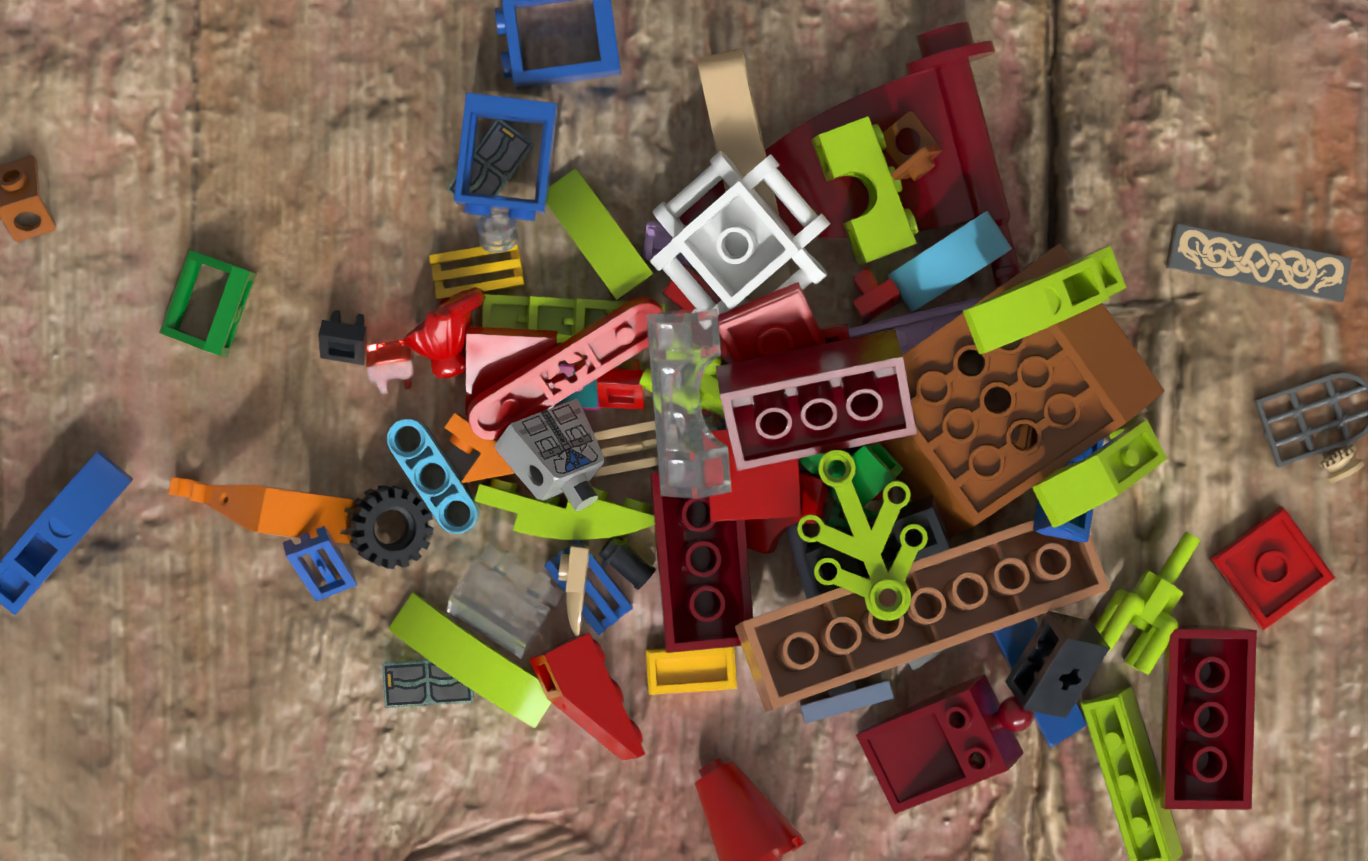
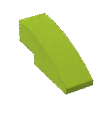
M576 168L549 187L547 205L617 301L653 276L650 268Z

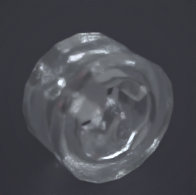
M493 211L490 216H481L478 219L476 225L477 231L480 234L479 242L484 250L498 253L512 249L517 245L519 237L516 230V219L508 218L509 212Z

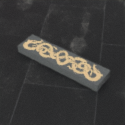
M1175 224L1166 268L1340 303L1344 300L1352 258Z

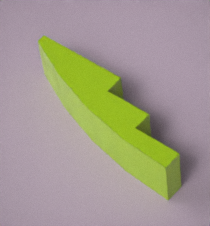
M484 294L486 298L481 304L480 327L557 331V343H563L627 302ZM659 304L665 314V304ZM663 336L647 348L663 349V345L660 344Z

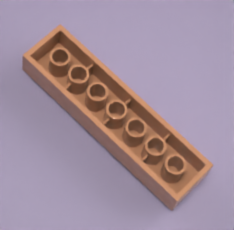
M1034 520L915 561L905 580L906 585L910 589L911 603L906 613L896 620L884 621L876 618L867 609L865 597L840 587L741 622L735 626L765 712L1110 590L1090 534L1089 541L1084 543L1043 535L1033 531ZM887 588L880 592L879 601L883 606L889 607L896 602L897 596L892 589Z

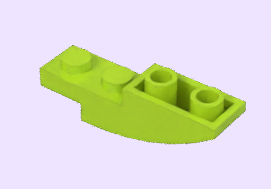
M1110 245L1090 252L1038 278L1024 281L963 310L978 353L983 354L1109 300V296L1127 287Z
M492 477L490 485L486 483L479 484L475 497V502L517 513L513 531L536 537L561 540L601 539L633 533L654 525L653 513L649 512L651 504L625 497L623 505L606 500L608 492L594 487L593 489L598 495V499L580 511H575L569 500L567 506L559 505L560 496L556 495L546 500H540L534 495L531 497L517 493L518 484Z

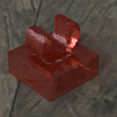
M403 340L367 345L366 369L370 383L378 382V388L384 394L388 393V380L401 378L404 382L405 390L411 389L412 376H414V350L406 345Z

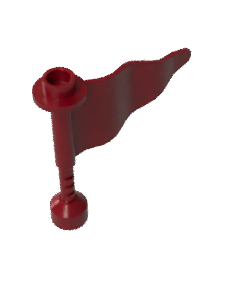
M969 22L944 26L916 36L922 58L905 65L907 76L866 91L826 110L796 127L765 150L766 157L772 155L780 164L777 169L818 216L823 214L831 223L816 237L848 238L843 223L858 218L865 212L869 203L868 190L862 181L853 176H841L826 181L811 139L869 116L871 124H877L883 133L906 113L913 111L944 150L932 159L935 166L915 181L911 177L900 179L902 191L898 192L900 201L904 209L909 208L911 210L918 232L971 221L988 210L1012 247L1010 251L990 263L997 288L1021 272L1008 225L1011 215L970 64L972 61L994 54L995 48L993 41L974 43ZM905 128L898 133L896 145L902 153L911 155L920 146V136L914 129ZM886 149L882 150L887 166H893L896 170L899 166ZM723 179L679 217L684 225L688 226L725 193ZM775 194L779 216L788 226L790 232L796 236L804 227Z

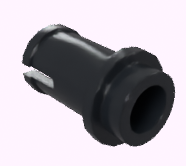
M618 536L612 537L598 553L604 559L602 564L604 566L610 564L632 583L634 588L639 590L651 578L656 568L648 564L627 545L629 540L626 537L623 539Z

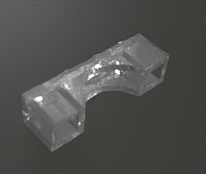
M680 309L646 314L661 496L699 499L731 492L728 446L720 442L707 427L701 412L699 398L700 383L705 369L715 358L721 355L717 309Z

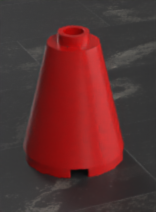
M718 758L698 770L701 778L695 782V786L718 861H780L784 854L791 850L795 852L806 844L801 833L734 761L724 764L722 759Z

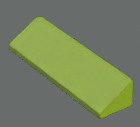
M1132 687L1119 689L1080 702L1129 861H1177L1183 855V850L1170 809L1160 807L1161 779Z

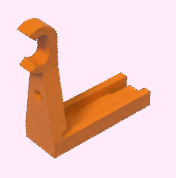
M171 477L168 494L188 497L190 501L202 502L247 530L300 538L302 534L309 533L311 538L318 537L316 529L325 526L336 543L350 544L349 541L353 540L352 536L342 533L341 530H346V526H351V520L347 519L348 512L345 511V508L356 509L357 506L353 504L356 500L354 498L255 484L212 485L192 479Z

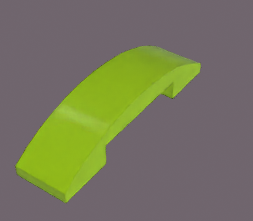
M413 592L388 630L447 674L512 716L535 728L551 705L536 674L524 666H519L452 621L449 615Z

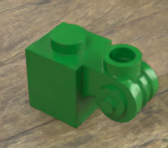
M879 442L862 445L855 452H846L855 462V475L851 481L862 508L903 470V467ZM826 453L799 459L808 471L818 475L820 460ZM835 460L828 465V473L834 478H840L846 472V467L841 461ZM831 486L829 489L831 495L841 505L835 488Z

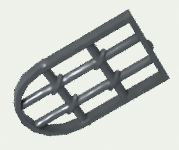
M1348 373L1324 374L1318 379L1254 400L1264 429V436L1268 440L1276 467H1282L1340 446H1348L1351 442L1365 436L1368 433V422L1359 433L1350 437L1346 423L1368 416V408L1349 415L1347 413L1343 414L1338 400L1366 391L1368 394V383L1359 376ZM1344 377L1354 380L1360 385L1339 392V390H1334L1331 379ZM1322 382L1325 383L1329 396L1304 404V402L1299 404L1296 391ZM1289 394L1293 408L1266 417L1262 403ZM1325 404L1333 406L1337 419L1314 427L1311 425L1307 426L1303 412ZM1290 416L1293 419L1297 417L1301 431L1274 440L1269 424ZM1336 427V429L1340 428L1344 440L1318 449L1314 448L1310 435ZM1300 439V442L1305 440L1308 452L1281 461L1277 450L1278 446Z

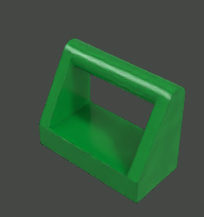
M189 249L159 333L218 356L228 357L257 273ZM202 264L230 274L206 340L179 330Z

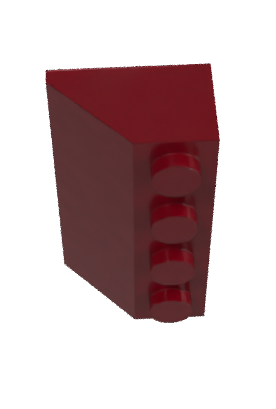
M896 329L716 366L719 393L737 471L917 434L906 371Z

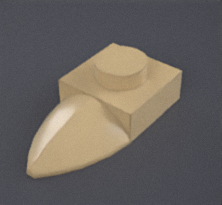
M572 545L570 554H561L558 580L567 581L565 591L567 613L571 629L576 637L580 635L590 546Z

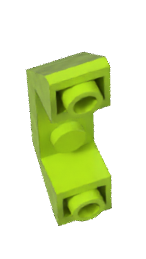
M1139 414L1134 416L1130 421L1109 435L1111 441L1087 458L1057 469L1032 487L1053 528L1117 497L1167 460L1146 418Z

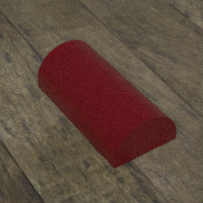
M708 467L650 473L665 652L675 653L741 646L735 626L753 618L745 520L711 521Z
M1179 625L1178 629H1174L1171 633L1169 643L1164 650L1160 807L1163 809L1252 810L1257 630L1229 626Z

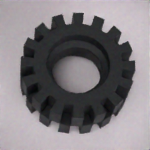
M380 485L377 490L371 488L364 492L366 497L363 499L357 497L353 503L357 506L355 511L348 512L347 519L351 520V526H346V531L348 535L352 536L353 540L349 542L352 548L358 550V555L379 567L383 566L387 569H395V566L407 567L409 566V560L417 561L422 557L419 551L421 548L428 549L430 542L426 541L427 534L433 535L434 527L428 525V521L433 520L432 514L425 510L427 505L422 499L417 498L416 494L408 490L387 485ZM397 510L405 520L404 533L396 542L390 544L382 543L376 537L374 530L375 522L383 512Z

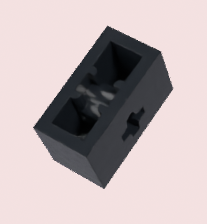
M1048 611L1005 682L1024 710L1066 718L1102 663L1110 647L1090 620Z

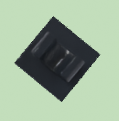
M334 310L330 321L322 320L318 334L320 358L364 365L367 354V330L364 315L357 314L355 324L351 325L341 323L340 310Z

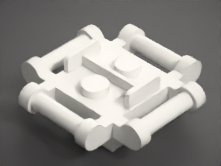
M719 151L710 159L711 165L671 201L660 203L652 211L673 239L650 262L658 271L663 269L702 314L703 317L700 320L708 329L715 325L714 316L750 302L747 296L791 258L800 269L775 291L799 282L802 290H804L812 282L818 284L827 276L822 265L804 247L831 223L823 214L818 216L777 169L780 164L772 155L765 158L743 177L728 156ZM724 179L731 188L686 227L679 217L719 181ZM762 180L804 227L796 236L790 232L788 226L764 198L759 196L753 189ZM679 253L684 255L722 299L717 305L678 261L676 256Z

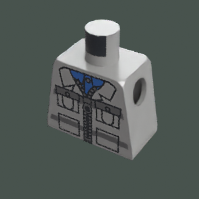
M578 399L511 423L494 447L537 499L546 500L564 492L575 511H580L590 506L598 499V495L589 481L604 463V456Z

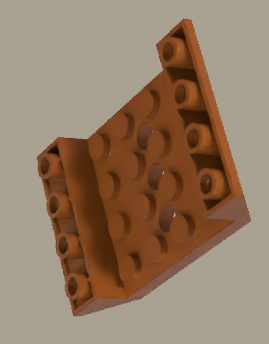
M1059 243L974 305L1024 281L1038 278L1071 262L1072 259ZM1103 303L1029 336L983 353L985 366L978 374H967L959 366V356L964 351H978L962 312L902 355L917 434L880 441L879 443L903 467V470L896 479L908 486L911 493L910 499L913 502L934 495L950 539L976 526L1051 473L1116 431L1165 390ZM993 387L1005 388L1011 395V405L1004 411L990 409L985 402V394L989 389ZM1028 424L1034 427L1038 434L1036 444L1030 448H1020L1015 445L1011 433L1016 426Z

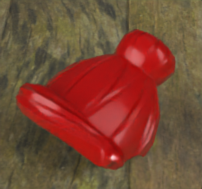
M474 287L454 294L451 298H444L440 301V306L437 310L428 312L426 320L417 325L403 339V342L416 353L430 359L432 373L437 378H452L466 370V355L462 350L466 343L467 328L471 324V313L486 298L483 290Z

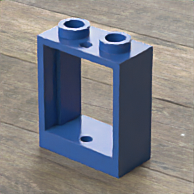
M502 0L503 7L495 8L498 34H507L509 51L501 52L504 79L513 78L515 88L522 89L621 75L611 0H593L601 61L524 71L516 8L574 0Z
M466 93L454 202L464 205L463 213L490 216L491 208L509 210L508 218L524 221H535L536 214L546 215L558 113L556 103ZM478 117L543 124L535 200L470 193Z

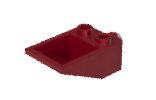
M982 674L950 687L858 732L856 737L894 814H897L1010 770L1024 754L1014 732L1027 729L1033 722L1034 712L1024 710L1015 696L1006 698L1000 704L986 675Z

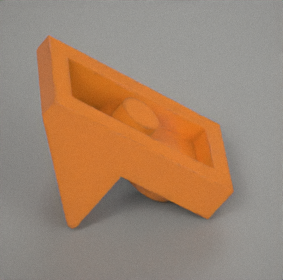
M460 413L453 414L444 427L453 433L449 441L469 455L472 454L474 449L481 453L461 483L515 473L494 446L498 442L497 439L486 440L478 437L472 431L467 418Z

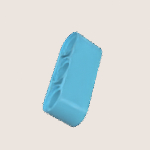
M987 210L888 274L887 277L893 280L901 293L902 300L912 313L1010 251L1012 247Z
M402 419L395 422L387 434L389 449L439 525L445 531L452 534H461L472 529L480 517L478 502H475V497L467 485L461 483L463 479L430 429L417 419ZM406 426L416 428L421 436L420 445L414 451L404 450L398 442V435ZM430 463L440 465L445 471L446 478L440 488H431L424 483L423 471ZM452 501H462L469 507L470 518L465 525H456L449 520L447 509Z

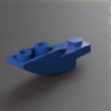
M100 450L76 474L2 559L0 563V604L12 614L16 615L72 549L84 538L133 481L130 475Z

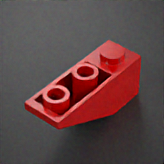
M589 632L581 634L579 637L574 636L529 659L547 699L621 761L636 759L645 755L641 745L643 742L642 733L637 724L629 719L622 704L624 702L623 692L618 683L610 678L604 665V651L598 641L592 639Z

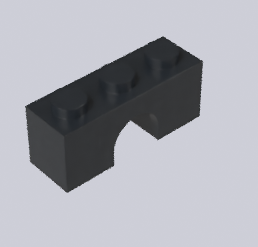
M934 495L908 503L900 509L881 553L884 563L896 559L902 546L899 540L900 532L905 526L910 524L922 526L928 536L925 547L917 552L914 561L949 549V533ZM878 515L867 518L871 530ZM849 525L837 529L854 537ZM910 529L905 534V542L911 547H916L922 542V534L917 529ZM818 541L807 543L805 555L813 575L815 565L823 558L835 559L840 564L841 569L864 577L867 573L863 561ZM824 563L819 568V575L824 580H832L837 574V569L832 563ZM815 578L821 594L840 588L835 584L823 585Z

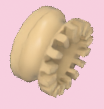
M1355 445L1343 447L1340 449L1341 454L1337 450L1335 451L1336 457L1330 454L1319 462L1320 468L1327 469L1329 472L1327 477L1329 483L1338 482L1357 472L1365 465L1363 459L1355 457L1357 450Z

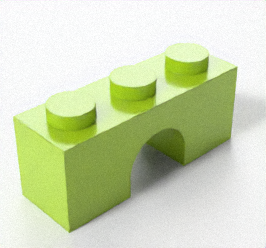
M869 116L822 133L811 139L826 181L841 176H853L862 181L868 190L869 203L865 212L858 218L843 223L858 265L917 244L914 235L918 233L915 218L909 208L904 209L898 195V192L902 191L901 181L894 180L890 175L895 171V168L893 166L888 167L882 150L886 149L883 133L877 124H871Z

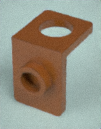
M913 111L906 113L883 132L886 150L899 166L890 174L894 180L910 177L913 181L919 179L935 166L932 159L944 151ZM905 128L914 129L920 136V146L911 155L902 153L896 145L898 133Z
M33 155L0 165V218L16 242L52 232L56 229V223L40 197L37 160ZM22 212H33L41 218L33 226H21L14 221V218Z

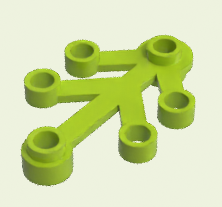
M841 450L830 451L820 460L819 475L825 484L835 488L854 537L824 525L823 521L815 515L804 516L799 521L797 526L798 535L806 542L818 541L863 561L871 580L841 569L840 564L833 558L819 560L815 565L814 575L817 581L823 585L835 584L865 597L867 609L876 618L884 621L896 620L903 616L910 606L911 593L905 580L917 552L923 549L927 543V532L918 524H910L902 529L899 536L902 546L888 573L881 553L900 509L906 506L910 500V489L905 483L900 481H893L886 485L882 494L884 502L871 530L851 481L856 470L853 458ZM838 460L844 463L846 472L842 477L834 478L828 473V465L832 461ZM899 486L904 490L905 499L902 503L894 504L889 501L888 491L891 487ZM815 520L818 522L820 532L816 537L809 538L803 534L802 525L805 521ZM910 529H917L922 534V542L916 547H911L905 542V534ZM827 562L834 564L837 569L835 578L829 581L822 579L819 575L820 566ZM887 588L892 589L897 596L896 602L889 607L883 606L879 601L880 592Z

